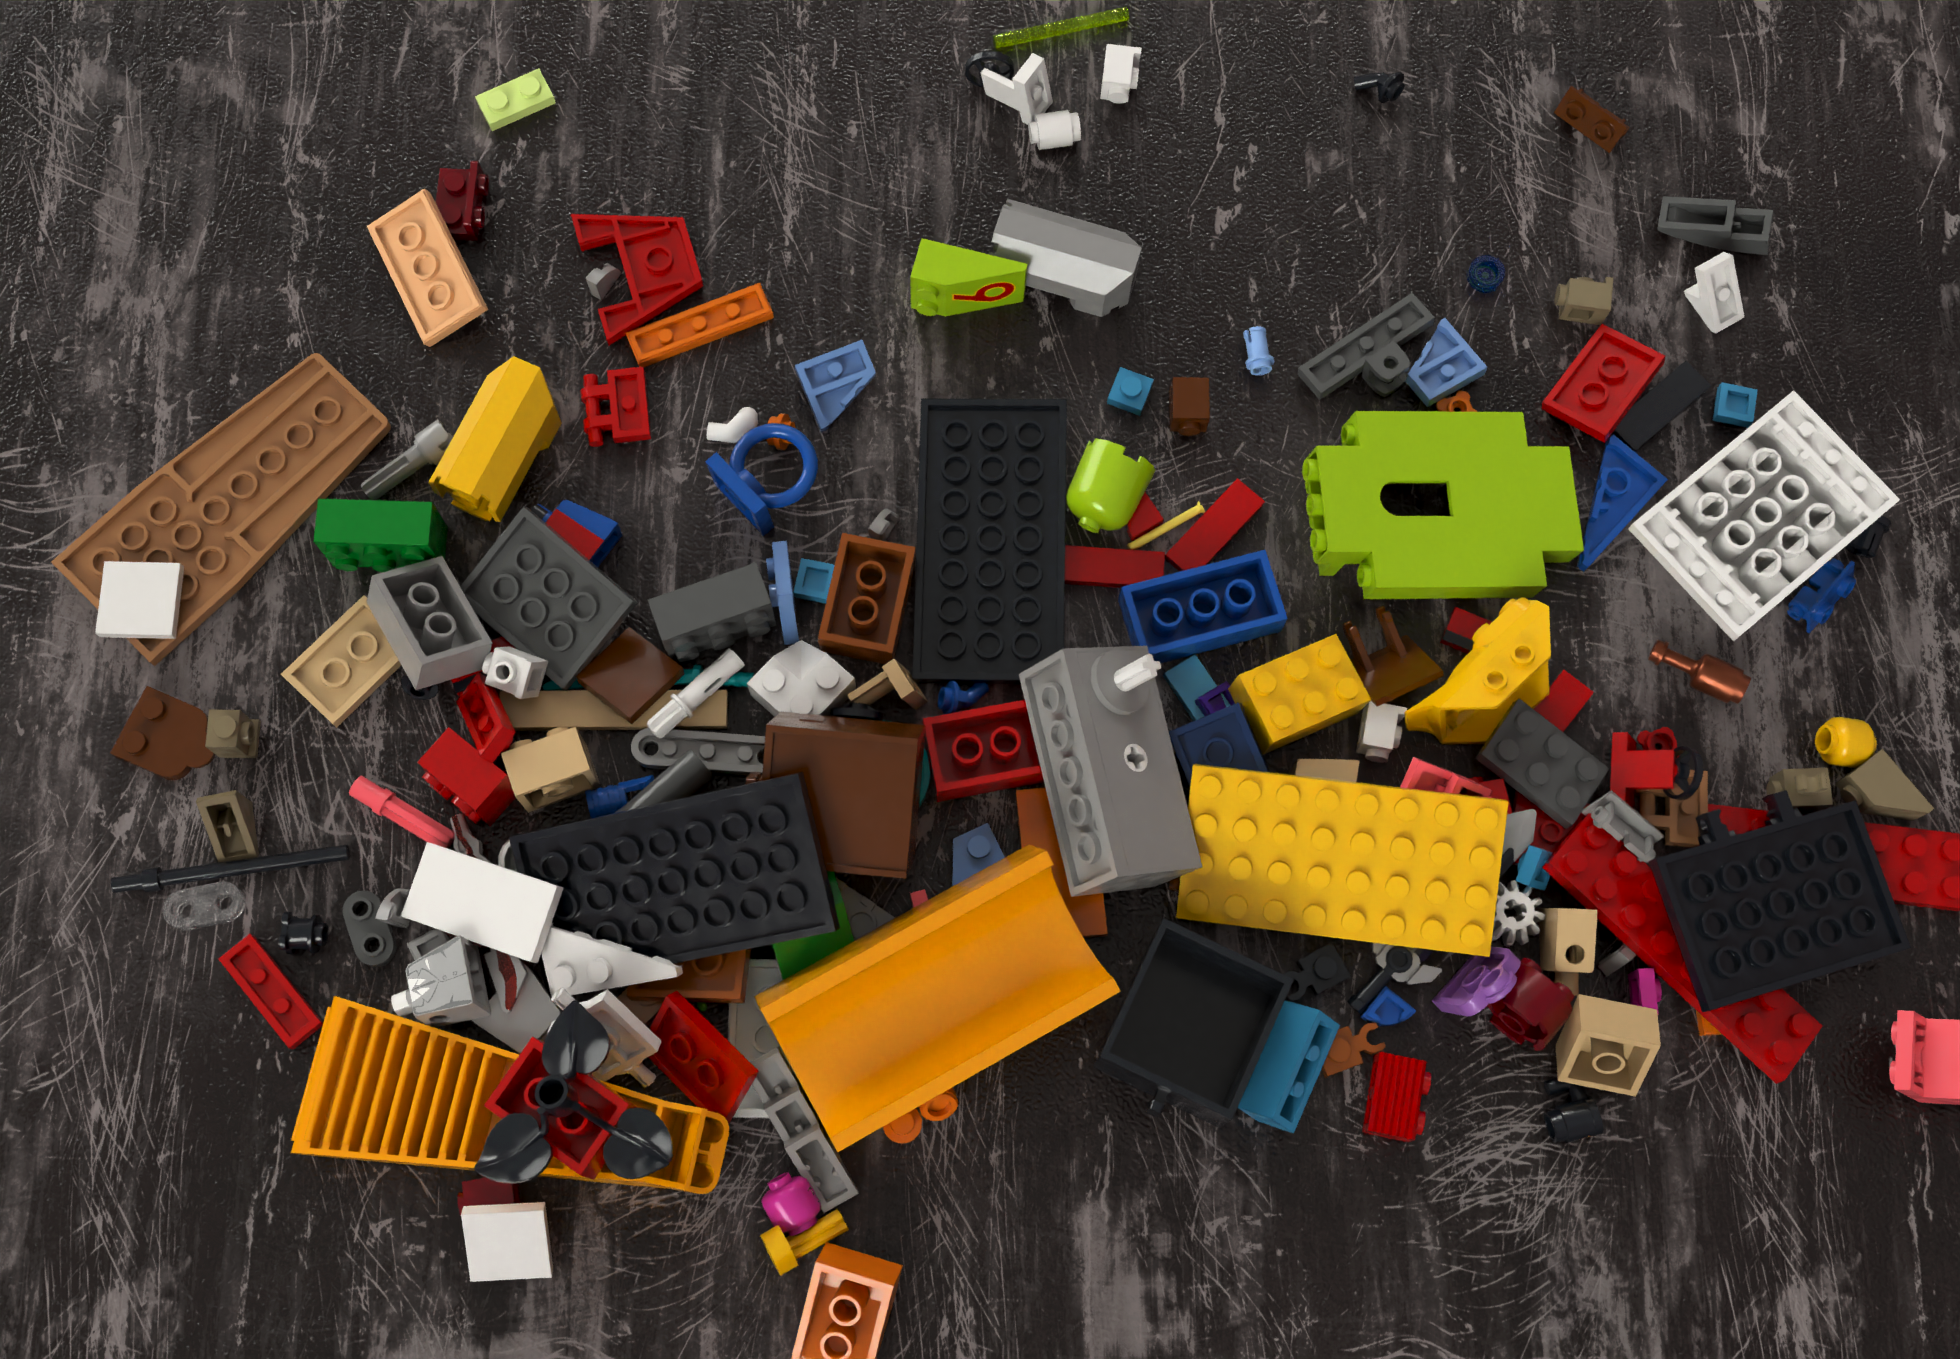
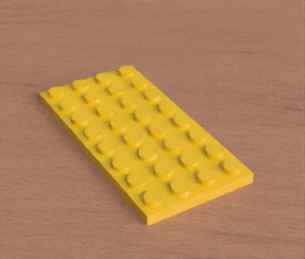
M1193 764L1188 811L1199 849L1202 868L1180 877L1176 918L1490 957L1508 800Z

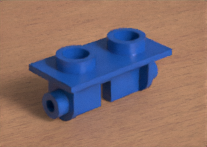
M1835 558L1831 559L1819 568L1809 580V584L1819 590L1816 592L1804 585L1788 604V615L1794 620L1805 619L1807 621V633L1810 634L1818 623L1824 624L1831 616L1834 604L1839 598H1846L1851 593L1856 584V579L1854 578L1855 562L1850 561L1844 569L1841 561Z

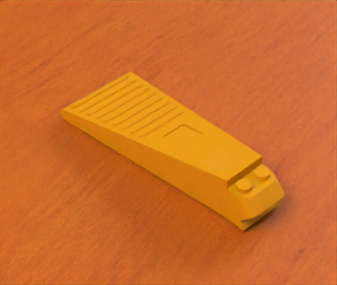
M334 996L331 1007H328L297 1116L291 1141H294L291 1153L475 1171L474 1167L482 1154L488 1135L501 1120L500 1117L484 1107V1104L519 1054ZM601 1081L638 1108L653 1112L665 1123L673 1140L672 1161L667 1167L638 1179L619 1177L605 1163L593 1180L580 1176L552 1155V1159L546 1169L537 1176L667 1188L696 1194H707L716 1187L720 1177L729 1137V1125L723 1115L707 1111L708 1109L664 1101Z

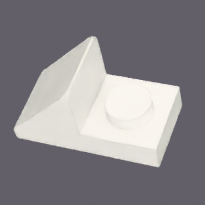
M1722 252L1695 267L1697 284L1686 289L1684 293L1710 331L1716 334L1744 318L1733 255Z

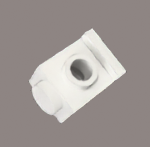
M1107 44L1100 99L1109 100L1117 104L1128 102L1130 89H1137L1141 56L1140 47Z
M509 646L496 647L494 652H490L483 662L482 671L487 674L485 684L511 693L519 699L538 697L548 661Z
M1370 701L1362 711L1356 753L1366 754L1365 758L1370 761L1388 762L1389 753L1393 748L1397 749L1399 747L1402 726H1397V724L1405 717L1404 712L1407 711V708L1386 703L1376 707Z

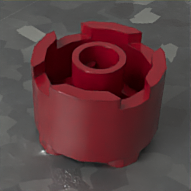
M1524 957L1521 960L1518 971L1515 973L1517 982L1512 990L1501 1000L1487 1005L1494 1014L1489 1021L1515 1043L1522 1045L1527 1040L1534 1043L1535 1051H1540L1548 1045L1569 1019L1573 1009L1571 1002L1575 996L1567 986L1559 982L1553 983L1548 977L1543 975L1541 967L1535 961Z

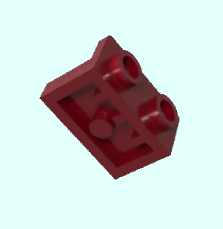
M471 161L470 170L440 168L435 203L454 240L477 241L479 228H483L485 225V209L482 206V198L488 195L489 177L488 174L483 173L479 161Z

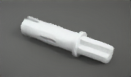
M728 648L680 693L670 695L672 700L648 720L647 726L656 737L663 738L685 717L691 718L693 716L692 712L745 666L743 661L734 651Z

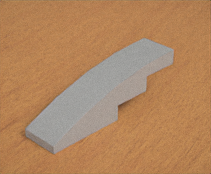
M779 1047L750 1062L759 1070L752 1086L763 1102L766 1114L783 1140L786 1152L800 1175L809 1181L821 1203L823 1213L859 1194L845 1164Z

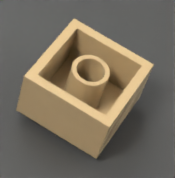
M568 726L554 728L546 733L547 737L533 742L531 739L515 742L509 746L510 750L501 753L514 795L528 813L585 793V790L601 787L588 747L576 727L570 729Z
M1578 994L1570 1017L1566 1021L1556 1043L1558 1081L1636 1097L1661 1046L1657 1009Z

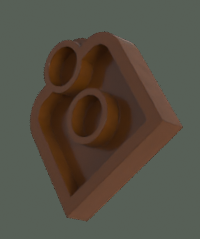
M146 686L110 754L167 780L181 779L192 768L205 767L215 757V754L205 747L208 715L193 705Z

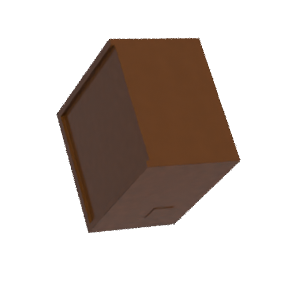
M780 712L766 724L763 772H751L746 777L745 784L803 772L826 870L830 872L906 879L915 860L926 725Z

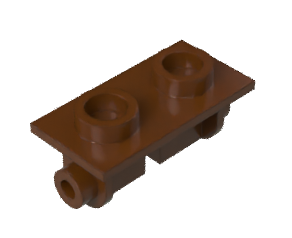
M1571 86L1554 111V114L1610 153L1619 139H1622L1630 127L1625 124L1627 120L1624 118L1621 120L1609 110L1603 109L1599 106L1598 102L1584 93V89L1580 88L1577 90Z

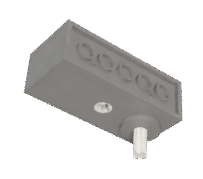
M1147 646L1065 648L1019 674L1071 897L1156 887L1202 868L1199 849L1155 679L1157 676L1156 671L1161 669L1160 661L1153 660V656L1149 654Z

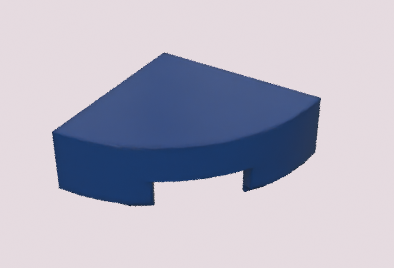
M1385 986L1360 1018L1368 1023H1377V1026H1393L1410 1018L1416 1010Z

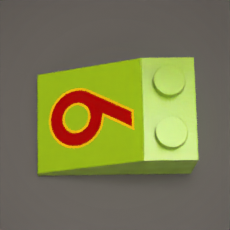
M921 238L910 276L911 308L926 316H935L937 314L946 317L1023 302L1028 264Z

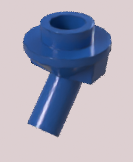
M949 681L946 687H942L939 691L938 708L942 709L943 715L959 712L962 708H968L989 692V687L986 683H975L967 691H962L956 681Z

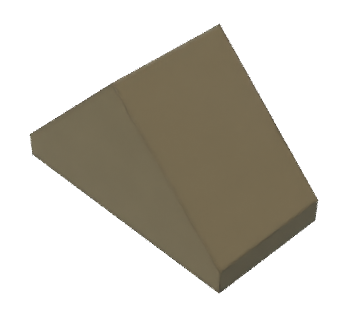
M237 790L197 798L196 804L218 863L259 856L252 801Z

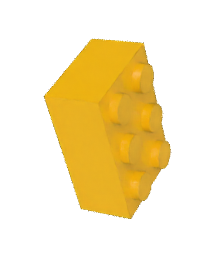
M1337 634L1239 674L1228 688L1235 704L1238 702L1242 704L1263 755L1354 716L1371 701Z

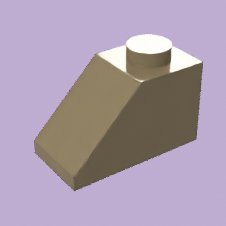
M1883 749L1873 754L1870 759L1851 770L1835 783L1841 790L1840 794L1846 803L1856 800L1862 814L1914 821L1934 809Z

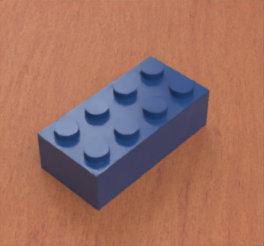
M1266 550L1121 587L1118 598L1131 645L1147 646L1149 654L1153 656V660L1160 661V664L1281 632L1288 619Z

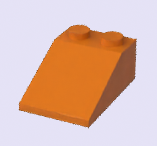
M826 1242L814 1265L791 1359H877L903 1265Z

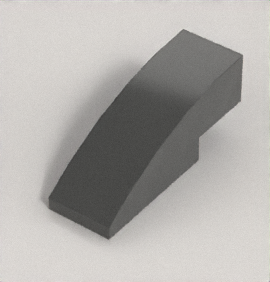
M1663 196L1657 228L1659 232L1703 246L1741 253L1768 255L1773 226V210L1736 208V200Z

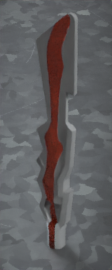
M456 814L452 816L450 822L455 834L454 850L491 863L483 856L482 842L472 836L465 815ZM490 948L491 952L484 954L501 1008L504 1012L509 1013L514 1007L528 973L520 958Z

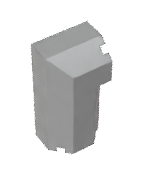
M1007 199L1006 205L1004 204L1001 209L991 241L994 243L993 251L995 253L989 252V255L1028 264L1026 286L1070 298L1069 301L1075 310L1103 317L1109 314L1111 309L1118 306L1121 308L1128 304L1136 280L1142 247L1125 232Z

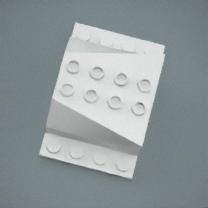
M1793 390L1637 519L1628 530L1720 628L1735 641L1900 499Z

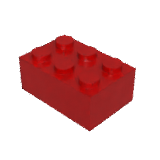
M1025 700L923 718V725H926L925 743L937 802L1044 782Z
M532 1036L484 1104V1107L501 1119L513 1113L528 1114L537 1120L541 1128V1117L537 1112L540 1105L535 1099V1089L543 1078L550 1075L542 1061L544 1041ZM577 1073L576 1079L573 1082H569L578 1092L579 1104L616 1128L619 1118L625 1110L638 1108L591 1074L583 1075ZM574 1111L566 1117H555L549 1114V1132L543 1138L551 1145L552 1155L580 1176L594 1180L605 1165L603 1148L612 1134Z

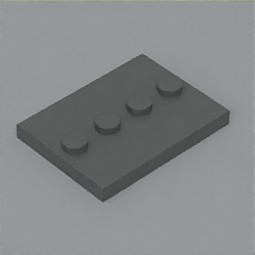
M524 506L460 586L474 612L510 644L520 651L547 660L548 665L545 674L564 690H568L577 680L576 676L593 660L638 603L531 509Z

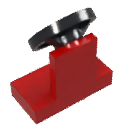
M1612 732L1610 791L1612 790L1633 809L1635 789H1663L1668 797L1676 800H1686L1697 791L1701 784L1704 770L1702 757L1697 750L1685 746L1677 747L1674 750H1636L1637 742L1628 732ZM1692 755L1695 772L1693 780L1689 785L1687 781L1690 774L1688 762ZM1674 783L1684 792L1675 795L1671 790L1674 789Z

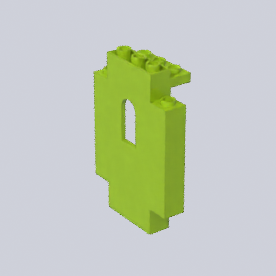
M1355 411L1342 426L1341 442L1343 446H1316L1303 462L1302 474L1305 480L1306 492L1309 494L1306 500V510L1309 516L1310 527L1313 529L1310 535V546L1313 551V560L1319 567V576H1334L1345 564H1360L1357 569V582L1363 589L1364 599L1532 598L1547 587L1544 563L1570 562L1584 551L1569 446H1528L1523 412ZM1391 483H1446L1450 516L1393 515L1381 503V490L1385 485Z

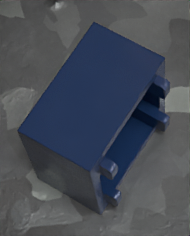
M1239 702L1169 731L1172 745L1190 786L1193 764L1270 772L1243 706Z

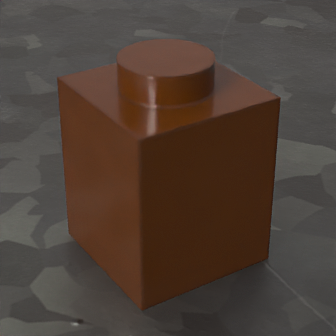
M1173 377L1169 389V431L1179 432V434L1184 436H1194L1200 432H1206L1210 419L1209 378Z

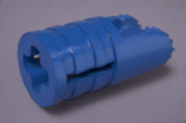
M650 775L619 782L617 785L596 788V790H585L590 817L594 818L615 813L628 802L627 792L643 790L654 780V776Z

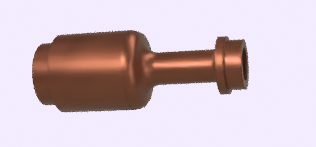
M1657 639L1648 657V660L1654 662V665L1658 666L1660 662H1664L1684 671L1691 677L1690 686L1725 703L1732 701L1739 704L1751 681L1750 676L1743 674V669L1710 654H1704L1699 660L1691 659L1669 649V642Z

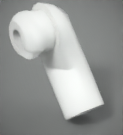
M744 407L728 424L709 422L707 440L737 443L745 433L757 427V412L751 407Z

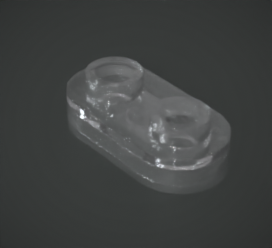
M221 881L173 892L164 902L163 916L171 926L179 930L188 931L237 919L245 908L246 900L240 888L230 882ZM226 897H231L230 907L222 910V900ZM192 905V914L189 917L183 918L182 910L186 906Z

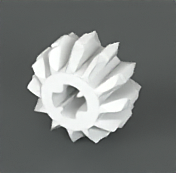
M1510 881L1507 888L1499 882L1492 941L1497 940L1502 935L1503 944L1506 947L1513 945L1515 940L1520 945H1524L1529 942L1528 934L1532 936L1539 934L1540 928L1535 922L1544 920L1545 914L1534 909L1542 904V899L1535 898L1531 901L1528 897L1532 893V887L1526 886L1519 892L1517 881ZM1506 909L1508 911L1514 909L1517 916L1515 918H1507L1504 911Z

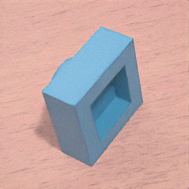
M1120 367L1107 398V404L1140 416L1154 379Z
M1722 382L1717 387L1713 421L1749 428L1754 421L1758 390Z
M801 558L793 591L794 597L826 604L835 565Z
M1529 845L1527 851L1519 859L1517 865L1518 875L1515 881L1545 891L1551 875L1542 866L1553 853Z

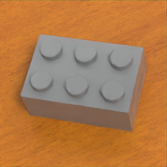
M443 556L372 575L367 604L415 690L482 670L484 659L490 653L493 643Z

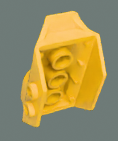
M1521 597L1518 600L1510 599L1501 608L1499 616L1490 625L1485 623L1474 633L1472 641L1475 643L1472 650L1456 666L1446 683L1430 696L1404 712L1407 730L1433 734L1441 744H1485L1507 710L1517 699H1521L1534 709L1549 695L1548 660L1551 658L1549 606L1538 600H1528L1525 597Z

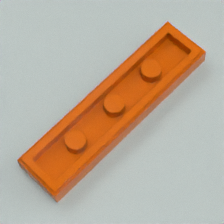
M757 283L626 333V337L638 366L646 367L773 319L774 316L761 284Z

